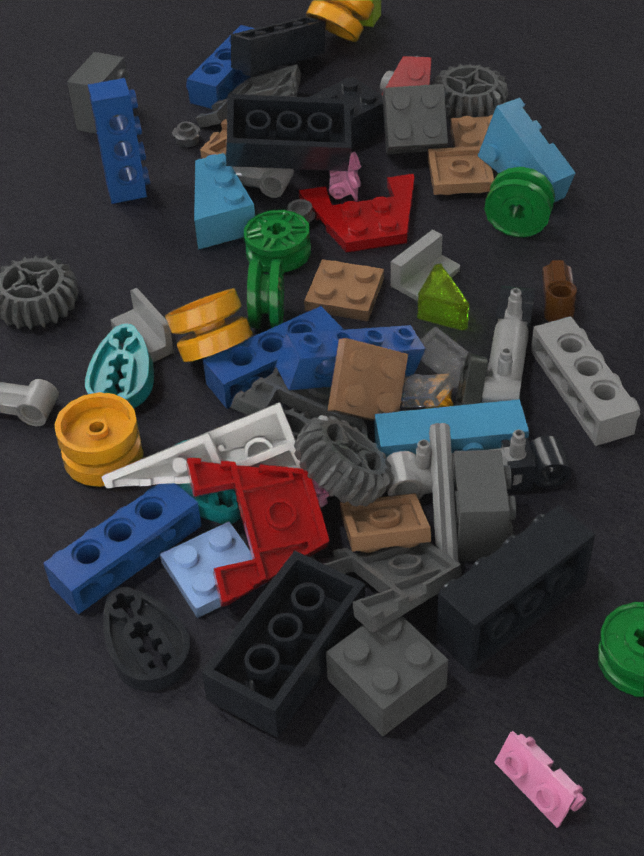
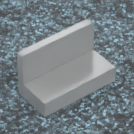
M432 229L391 261V287L418 302H422L460 272V264L442 255V234Z
M138 288L130 290L134 309L111 319L112 329L124 323L134 325L142 335L153 362L174 353L171 331L167 320Z

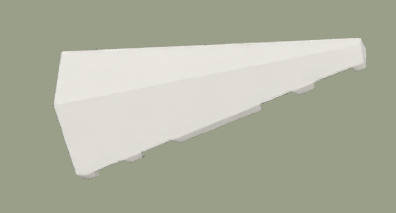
M281 402L109 472L101 477L106 488L190 483L186 467V459L202 458L201 462L220 464L221 460L236 462V465L259 467L260 464L292 468L301 467L299 465L300 461L294 455L296 439Z

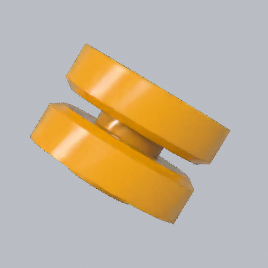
M315 0L311 2L306 15L325 20L328 32L356 42L359 40L364 29L360 21L369 19L374 9V4L370 0Z
M234 288L203 297L165 315L172 333L184 334L191 332L177 343L183 362L212 356L247 340L253 335L246 317L235 316L227 318L235 314L242 306Z
M98 392L83 395L69 402L59 412L55 421V432L65 470L72 479L84 485L102 487L105 484L101 476L142 459L143 450L135 410L126 399L115 394Z

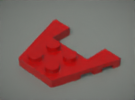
M414 174L387 177V188L391 197L380 196L373 200L347 201L343 204L331 205L325 186L299 190V199L307 200L312 204L315 219L321 220L324 223L328 234L345 252L407 243L414 190Z
M202 458L186 459V467L194 497L229 489L235 490L253 559L214 568L213 575L221 607L230 605L272 580L294 550L310 557L328 546L330 540L312 479L308 478L306 470L262 464L259 467L236 465V462L222 460L221 464L201 462Z

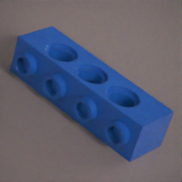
M240 25L232 34L254 28ZM231 35L187 78L186 88L189 93L190 103L211 108L217 101L228 99L229 92L250 77L243 75L240 70L231 68Z
M125 78L88 84L111 203L147 197L145 185L150 184L147 167H142L141 164L142 160H146L143 142H138L137 135L142 134L139 116L133 115V109L138 108L135 90H128Z
M322 306L317 307L229 349L203 359L206 385L225 408L228 409L231 407L233 399L241 390L246 392L252 387L253 382L261 377L265 379L273 373L286 334L343 330V328Z
M411 325L291 333L285 336L276 368L288 390L331 387L339 339L349 338L408 354L404 380L413 378L426 348Z
M170 483L152 486L145 494L117 510L110 518L95 528L89 529L82 537L66 548L57 551L50 559L45 561L43 564L50 586L77 614H80L157 559L161 553L169 550L200 528L202 525L198 502L178 484Z

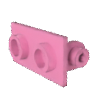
M352 152L350 155L348 171H330L329 193L335 199H342L351 194L355 202L358 201V188L361 187L358 169L361 168V164L356 152Z
M512 731L508 735L494 763L558 828L570 808L575 812L586 802V798L582 794L583 788L580 785H576L561 768L553 772L550 768L554 761L535 743L536 741L532 737L526 738L523 734L517 735Z

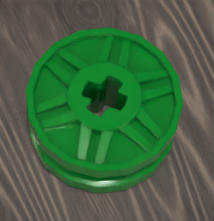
M513 167L498 173L492 181L490 191L486 197L484 210L488 221L495 229L514 237H528L541 232L548 224L555 200L553 185L545 175L531 168Z
M267 211L250 219L244 227L247 260L250 262L251 259H260L264 272L269 273L273 259L283 260L285 273L301 267L308 261L311 255L309 223L303 216L293 211Z
M251 259L249 262L247 313L251 329H260L263 314H269L271 328L283 323L285 287L282 259L272 260L269 274H264L260 259Z
M644 602L625 604L611 612L606 617L601 628L600 643L598 645V665L605 678L620 691L636 697H644Z

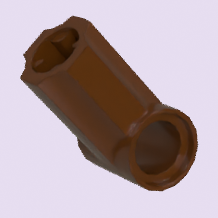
M552 260L549 265L544 266L542 269L545 298L544 317L548 322L570 316L573 318L577 288L573 284L571 267L567 266L564 260Z

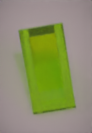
M441 263L434 265L418 293L417 318L458 330L468 329V301Z

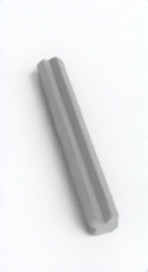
M435 423L430 426L429 430L435 544L438 549L459 563L450 426L446 423Z

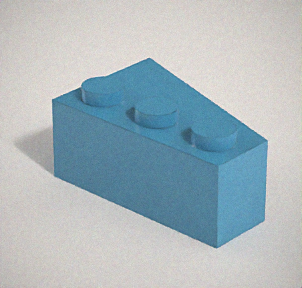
M521 98L497 105L478 157L498 173L513 167L534 169L545 175L553 185L555 192L554 202L565 198L576 174L555 144L547 142L539 131L542 128L537 120L532 121L523 109L525 104Z
M213 154L206 158L195 160L194 222L198 250L244 237V227L250 219L255 217L254 203L232 166H226L225 154Z

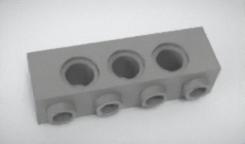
M571 316L535 326L533 329L531 353L594 445L598 446L634 435L637 420L640 416L639 405L635 398L630 397L626 392L619 376L613 373L607 366L602 353L596 350L590 343L585 330L579 328Z

